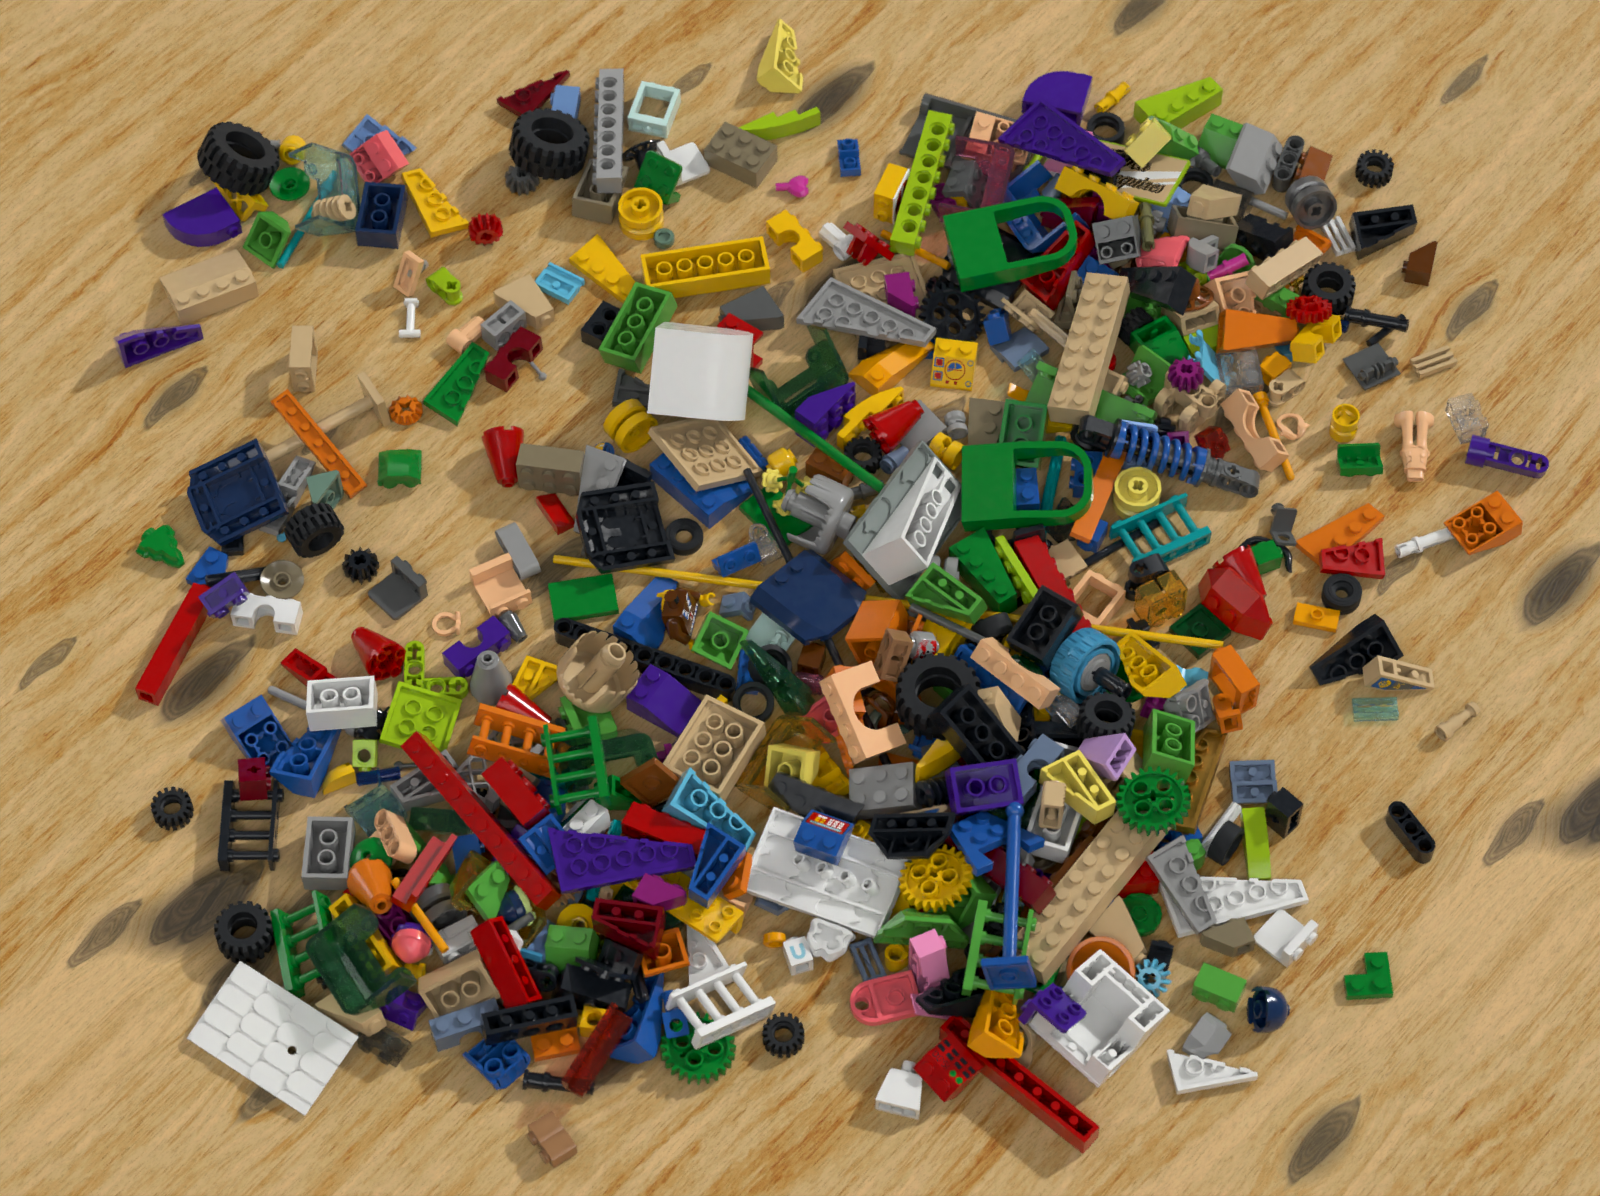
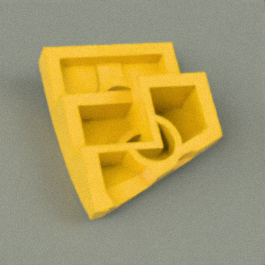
M818 742L815 744L814 749L820 750L819 769L811 785L819 786L836 795L844 796L848 794L849 780Z

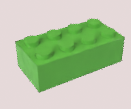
M635 282L598 349L605 363L639 374L642 373L653 353L655 327L663 322H669L678 307L671 292Z

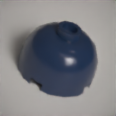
M1256 986L1251 991L1255 992L1253 998L1249 997L1247 1001L1249 1024H1254L1255 1029H1252L1254 1032H1274L1285 1023L1290 1013V1007L1287 1004L1286 998L1279 990L1266 986Z

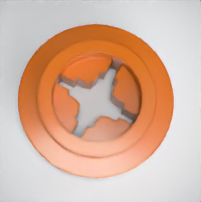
M409 395L403 398L399 396L396 401H392L389 407L391 419L400 425H411L417 422L423 414L422 403L416 397L412 398ZM409 406L410 411L405 410L402 412V407L407 408Z

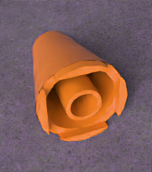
M369 858L355 863L348 872L347 887L350 893L376 914H383L392 906V902H390L392 897V884L390 883L392 881V873L388 865L381 859L369 860Z

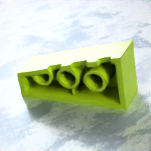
M1211 77L1135 101L1133 117L1142 124L1152 115L1182 129L1220 106L1223 89Z

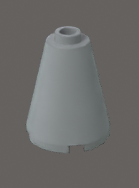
M487 650L481 652L477 657L470 680V691L479 703L490 706L497 705L502 694H507L508 690L506 688L510 683H513V677L495 652Z

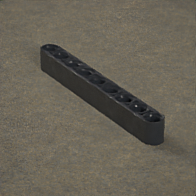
M560 618L554 623L556 642L567 648H570L584 633L587 634L591 631L599 633L603 631L568 618ZM608 633L607 639L611 636L617 637L618 641L616 643H625L627 646L626 652L630 650L633 653L634 658L631 664L634 661L637 662L639 673L643 674L647 667L652 664L670 674L688 690L705 696L707 694L715 699L723 695L728 699V702L733 700L736 692V681L733 676Z

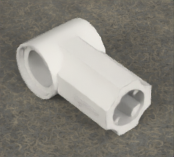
M832 222L824 224L819 231V237L832 247L834 254L840 260H846L851 256L846 251L854 236L851 234L846 235Z

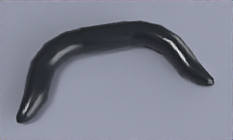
M1253 536L1246 539L1239 547L1244 546L1246 549L1247 545L1251 546L1262 541H1270L1271 539ZM1276 545L1283 552L1286 570L1292 573V555L1290 550L1286 546Z

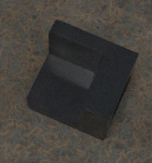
M860 335L858 360L867 359L885 350V340Z

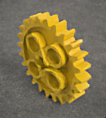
M946 844L942 849L938 848L928 859H911V863L904 862L906 869L900 870L902 877L898 878L901 884L899 888L905 901L907 900L910 906L915 905L916 910H920L923 907L925 913L930 908L936 913L938 907L946 911V905L948 904L951 907H955L953 901L962 902L960 895H968L966 888L972 887L970 880L974 879L972 875L973 869L970 864L966 863L963 852H957L955 847L949 850Z

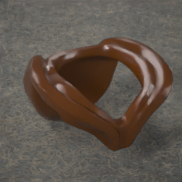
M881 692L875 693L871 697H865L864 706L866 707L870 704L882 714L877 724V730L898 723L899 717L898 711H896V703L891 697ZM878 697L882 698L890 706V711L880 707L875 699Z

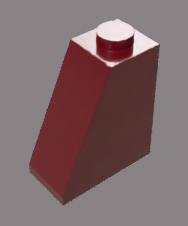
M1100 197L1056 198L1067 205L1071 214L1076 212L1089 225V230L1093 233L1092 223L1096 222ZM1040 212V217H1042L1041 226L1053 230L1063 222L1062 218L1055 213Z

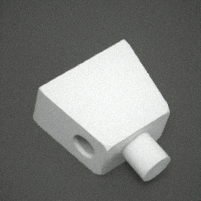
M905 1060L901 1070L895 1068L889 1070L875 1099L876 1110L919 1120L922 1078L919 1074H915L913 1067L916 1063Z

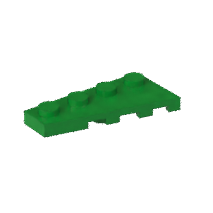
M472 342L425 397L423 404L458 427L490 353Z

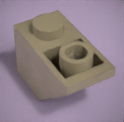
M1242 917L1239 919L1232 918L1226 921L1225 924L1217 927H1209L1202 932L1200 943L1203 947L1233 958L1253 951L1255 938L1245 918Z

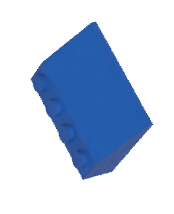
M664 453L649 464L652 480L708 529L712 528L753 494L746 480L696 492Z

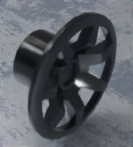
M648 140L632 146L623 153V161L635 160L640 171L647 151L657 152L656 143L661 142V140Z

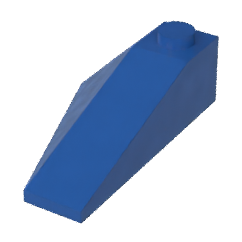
M655 577L624 609L613 625V634L658 650L663 642L666 628L662 620V597H657V593L669 589L675 590L678 587V582L671 578Z
M308 727L307 732L300 739L296 738L286 752L282 751L277 756L269 771L270 775L293 794L315 798L323 783L342 729L310 731Z
M664 973L644 978L649 1000L639 1004L635 996H633V1006L622 1014L621 1019L623 1022L618 1031L613 1030L609 1036L603 1053L606 1057L640 1064L652 1060L657 1055V1049L661 1040L663 1004L661 993L664 986Z

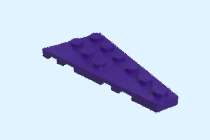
M547 827L561 895L640 880L645 873L651 876H660L692 870L696 864L692 844L668 841L655 842L643 838L638 840L630 839L626 836L600 833H578L574 830L561 831L556 830V828Z

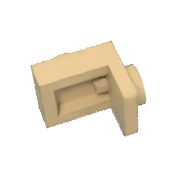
M1108 369L1103 390L1120 397L1121 394L1124 395L1129 387V379L1122 374L1120 375Z

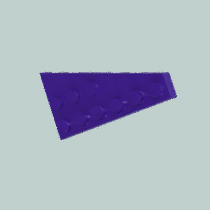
M1043 98L1036 101L998 138L1001 144L1109 177H1113L1126 164L1123 157Z

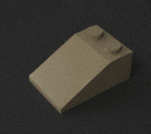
M590 158L572 197V216L611 225L622 193H597V185H593L592 173H596V171H593V159ZM623 165L622 192L629 171V167Z

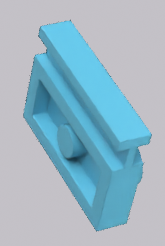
M549 262L548 267L544 268L535 282L542 292L569 305L580 291L581 286H584L585 279Z

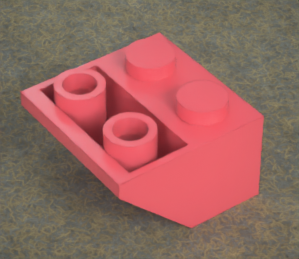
M388 130L374 135L347 155L364 182L382 183L409 165V162Z

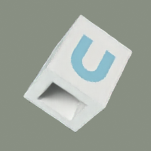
M805 936L791 937L783 942V953L791 976L813 970V957Z

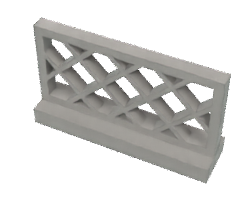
M493 731L487 739L497 742L496 736L501 732ZM511 736L509 746L522 747L524 739ZM537 743L536 746H531L530 752L543 755L545 748ZM470 755L456 771L460 776L469 775L470 783L467 784L475 793V788H487L488 794L485 797L478 793L476 795L493 813L501 805L499 804L501 798L493 788L491 789L487 781L474 782L473 775H481L487 769L486 761L490 760ZM482 762L483 769H471V763Z

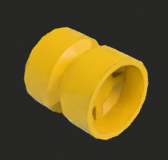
M1340 404L1334 408L1329 434L1335 441L1347 443L1355 438L1360 419V413L1355 406Z
M939 432L932 439L929 448L942 460V463L947 468L955 470L962 462V446L965 445L958 441L952 442L951 437Z

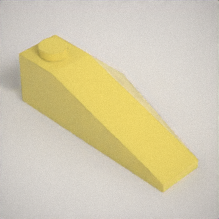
M781 19L776 22L759 64L756 80L770 92L799 94L802 92L803 75L798 71L800 60L795 55V50L797 49L795 33Z

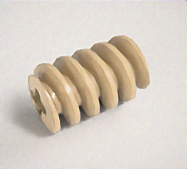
M346 194L324 198L314 202L311 218L313 223L318 226L351 220L356 216V208L351 198Z

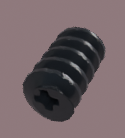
M945 776L917 782L915 795L919 804H925L927 808L933 807V805L940 806L941 803L943 805L949 804Z

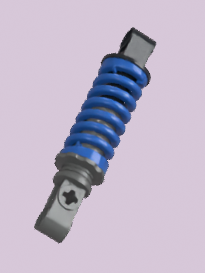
M1085 415L1080 419L1078 440L1082 443L1105 449L1104 456L1107 458L1120 459L1123 451L1127 453L1125 457L1126 463L1132 461L1133 455L1138 456L1135 463L1136 466H1142L1145 459L1148 470H1152L1155 465L1158 466L1157 472L1162 474L1167 469L1169 470L1168 476L1171 478L1174 477L1175 473H1179L1180 481H1184L1186 476H1188L1186 483L1192 484L1194 487H1198L1201 482L1208 483V486H1215L1224 491L1242 495L1245 498H1253L1258 495L1260 474L1257 471L1224 461L1219 457L1217 459L1212 458L1209 448L1205 449L1199 446L1192 448L1191 444L1187 442L1181 445L1178 439H1173L1170 442V438L1167 435L1159 437L1158 432L1154 431L1149 434L1146 428L1138 430L1136 425L1131 424L1128 426L1129 423L1122 421L1120 418H1117L1114 423L1092 415Z

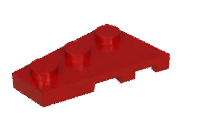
M1382 538L1367 543L1365 541L1358 542L1352 546L1342 545L1322 549L1319 552L1320 573H1345L1354 577L1383 579L1385 576Z

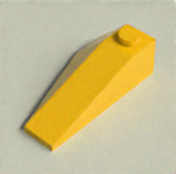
M1133 631L1117 642L1120 649L1119 656L1123 662L1130 684L1141 695L1171 698L1187 685L1178 667Z

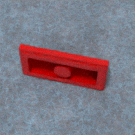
M555 493L536 497L537 506L557 535L574 527L575 521Z

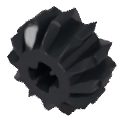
M359 547L356 552L351 549V555L345 554L342 568L346 578H350L353 583L359 580V583L362 585L363 580L371 582V576L377 577V570L380 567L377 555L371 553L369 548L363 551Z

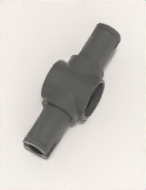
M1197 145L1199 154L1189 159L1190 166L1203 169L1213 177L1219 176L1222 168L1211 160L1208 152Z

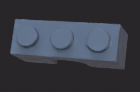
M1043 733L1038 739L1035 738L1030 743L1028 751L1024 756L1020 755L1017 758L1024 804H1021L1022 806L1037 791V781L1029 776V772L1034 769H1041L1064 757V748Z
M495 998L428 1020L437 1051L440 1052L460 1045V1039L471 1032H480L483 1037L480 1025L481 1014L499 1010Z

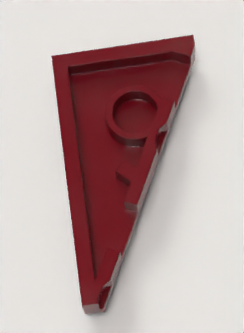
M560 71L553 74L554 78L544 82L541 79L527 85L525 88L514 90V94L506 98L500 96L497 98V104L517 116H521L529 110L533 111L534 109L541 108L550 99L551 93H555L556 85H563L570 77V71Z

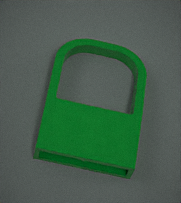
M1036 196L943 216L944 231L961 292L1018 281L1057 269L1065 265L1073 257L1077 249V231L1071 211L1066 204L1053 197ZM1044 211L1055 213L1062 218L1069 237L1063 249L1049 255L1007 262L997 224Z
M1018 441L962 446L961 522L965 532L978 531L983 527L985 530L1026 528L1042 523L1044 526L1065 525L1080 519L1091 507L1094 496L1093 468L1085 451L1073 443L1065 441ZM1069 456L1082 464L1084 468V492L1076 505L1064 510L1016 511L1017 459Z

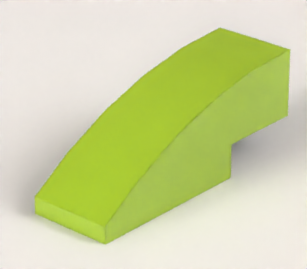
M1264 807L1242 808L1240 821L1241 827L1245 830L1242 843L1248 880L1249 878L1271 880L1269 841Z

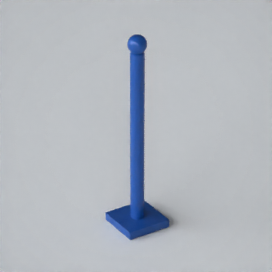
M1012 802L1006 807L1008 821L1002 957L981 959V967L990 990L1035 988L1037 984L1029 957L1017 956L1021 817L1024 814V808L1018 802Z

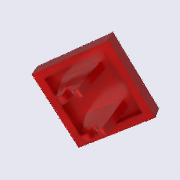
M848 221L843 228L854 236L846 251L848 255L852 254V258H857V261L862 262L864 266H867L878 254H881L889 261L892 260L895 254L888 250L890 245L857 222L855 225Z

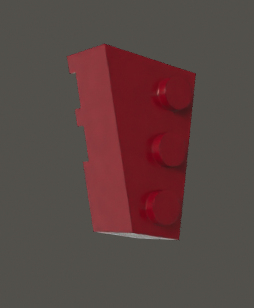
M602 898L595 899L591 916L595 932L652 959H658L666 923L664 907Z

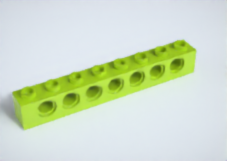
M928 110L890 238L891 252L914 256L916 249L921 247L922 237H920V234L925 232L927 225L925 217L930 216L932 207L930 200H934L936 195V188L934 186L935 183L939 184L941 172L939 169L944 167L946 160L944 152H948L950 147L949 135L953 136L955 130L951 114Z

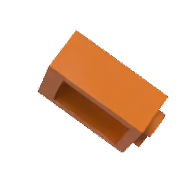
M1231 644L1224 648L1219 647L1213 652L1211 657L1209 678L1220 693H1227L1232 697L1233 710L1239 708L1242 714L1256 707L1260 683Z

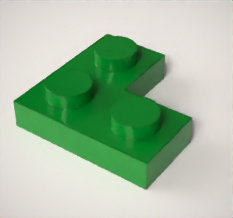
M1387 952L1364 953L1363 959L1366 974L1344 975L1346 1000L1393 997Z

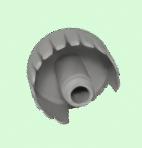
M817 474L809 481L812 485H807L805 493L800 492L797 494L795 489H789L782 501L781 509L784 512L788 510L791 512V516L813 525L812 528L798 536L787 533L788 540L824 555L832 549L838 537L845 540L856 524L857 517L849 513L854 499L853 490L832 479Z

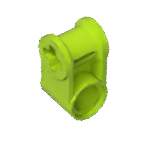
M441 267L426 278L428 287L447 304L458 305L462 302L461 283L445 267Z

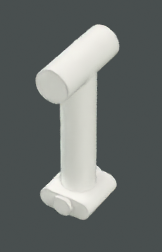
M405 298L404 305L407 308L406 330H399V338H421V330L414 329L415 308H418L419 300L417 298Z

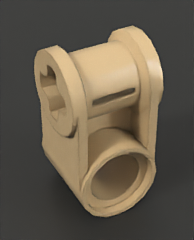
M1290 368L1285 370L1280 376L1270 382L1269 392L1267 393L1269 398L1268 404L1274 407L1281 406L1293 396L1298 395L1304 389L1306 382Z

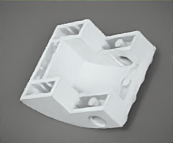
M1099 949L1074 971L1064 988H1062L1071 999L1081 1005L1087 1013L1086 1016L1065 1034L1061 1033L1038 1012L1029 1023V1026L1036 1034L1048 1042L1054 1050L1067 1059L1072 1066L1087 1077L1090 1082L1100 1087L1136 1052L1170 1010L1106 953Z

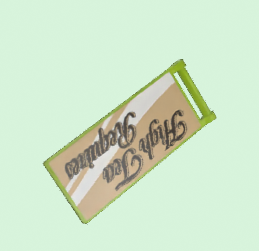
M1099 140L1112 150H1125V145ZM1157 153L1141 168L1131 159L1117 173V191L1120 193L1125 191L1134 195V200L1166 207L1190 167V160ZM1035 154L1023 171L1037 160L1040 162L1043 156ZM1049 171V172L1052 174L1053 177H1054L1055 174L1057 173V172Z

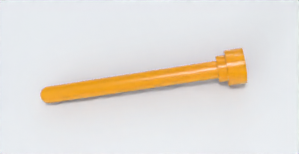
M1260 391L1253 394L1252 396L1260 407L1259 410L1270 437L1280 439L1268 410L1269 398L1267 393ZM1287 458L1281 463L1287 480L1292 481L1295 475Z

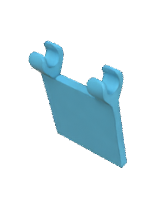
M1196 330L1198 337H1193L1190 333L1189 342L1200 347V352H1195L1196 359H1193V362L1200 361L1204 375L1211 382L1219 379L1227 386L1228 366L1204 341L1201 330Z

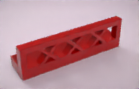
M451 833L446 842L432 836L392 895L390 902L410 913L451 852L457 836Z

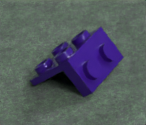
M233 572L198 597L208 610L207 615L209 617L221 619L230 612L228 610L233 605L238 607L248 600L246 596L250 592L236 572Z
M1052 983L1043 991L1040 989L1032 1000L1029 998L1022 1005L1021 1010L1023 1012L1018 1020L1026 1025L1038 1012L1061 1033L1065 1034L1079 1023L1087 1013L1080 1004L1071 999L1060 987Z

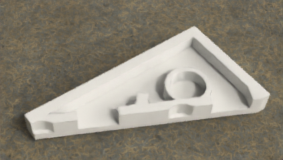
M687 925L690 986L726 970L729 965L712 940Z
M1167 1050L1166 1052L1177 1095L1254 1081L1258 1077L1257 1072L1240 1067V1069L1225 1066L1223 1062L1201 1059L1191 1054L1188 1057L1176 1054L1174 1050Z

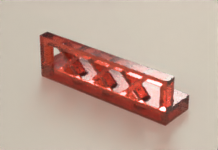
M611 1002L562 1078L563 1088L582 1099L633 1022L631 1017L618 1010L617 1004Z

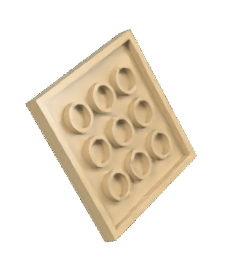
M895 254L891 261L883 257L872 260L867 266L857 263L833 269V276L836 280L887 304L884 290V275L909 272L910 280L914 279L916 292H913L914 297L918 296L919 307L924 305L921 302L924 297L927 298L926 294L928 292L925 290V283L915 256ZM916 309L915 318L920 321H923L924 319L918 318V315L922 313V311Z
M690 418L654 426L648 432L650 437L696 492L745 481L746 478L743 470L746 468L751 469L755 478L760 477L763 472L720 420Z

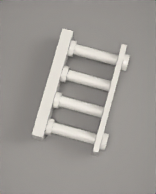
M745 961L738 965L732 964L722 972L683 989H675L669 994L665 1008L669 1011L679 1006L695 1028L691 1041L695 1049H699L771 1016L776 1002L771 996L763 1000L758 999L743 978L747 967ZM735 982L751 1005L745 1008L740 1007L725 985ZM716 990L733 1013L727 1016L721 1015L706 994ZM697 998L714 1022L707 1025L703 1024L687 1002Z

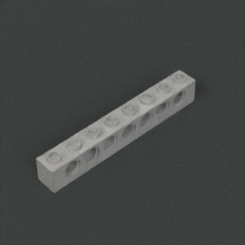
M599 69V77H595V87L599 91H595V103H598L595 104V116L598 117L594 118V129L598 131H594V143H597V145H593V155L597 159H593V171H596V173H592L593 185H597V193H622L624 70Z

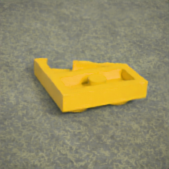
M526 655L512 684L533 700L558 681L556 674L557 665Z

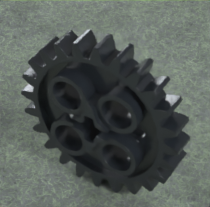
M950 282L948 287L942 283L940 289L935 286L932 289L933 292L928 291L926 294L927 298L924 297L921 301L924 305L919 307L922 313L918 315V318L924 319L923 322L936 328V334L933 338L972 342L971 340L976 341L977 335L983 332L980 327L984 326L982 319L986 317V314L980 313L985 307L978 306L981 298H973L976 292L971 294L968 291L961 292L959 284L954 288L952 282ZM947 298L953 299L955 305H950ZM934 312L939 313L942 319L935 318ZM962 313H967L970 316V320H966ZM949 327H954L957 334L951 333Z

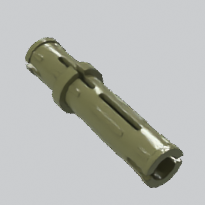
M1143 202V209L1141 204L1138 207L1142 249L1144 251H1151V247L1153 250L1155 248L1154 216H1152L1151 204Z

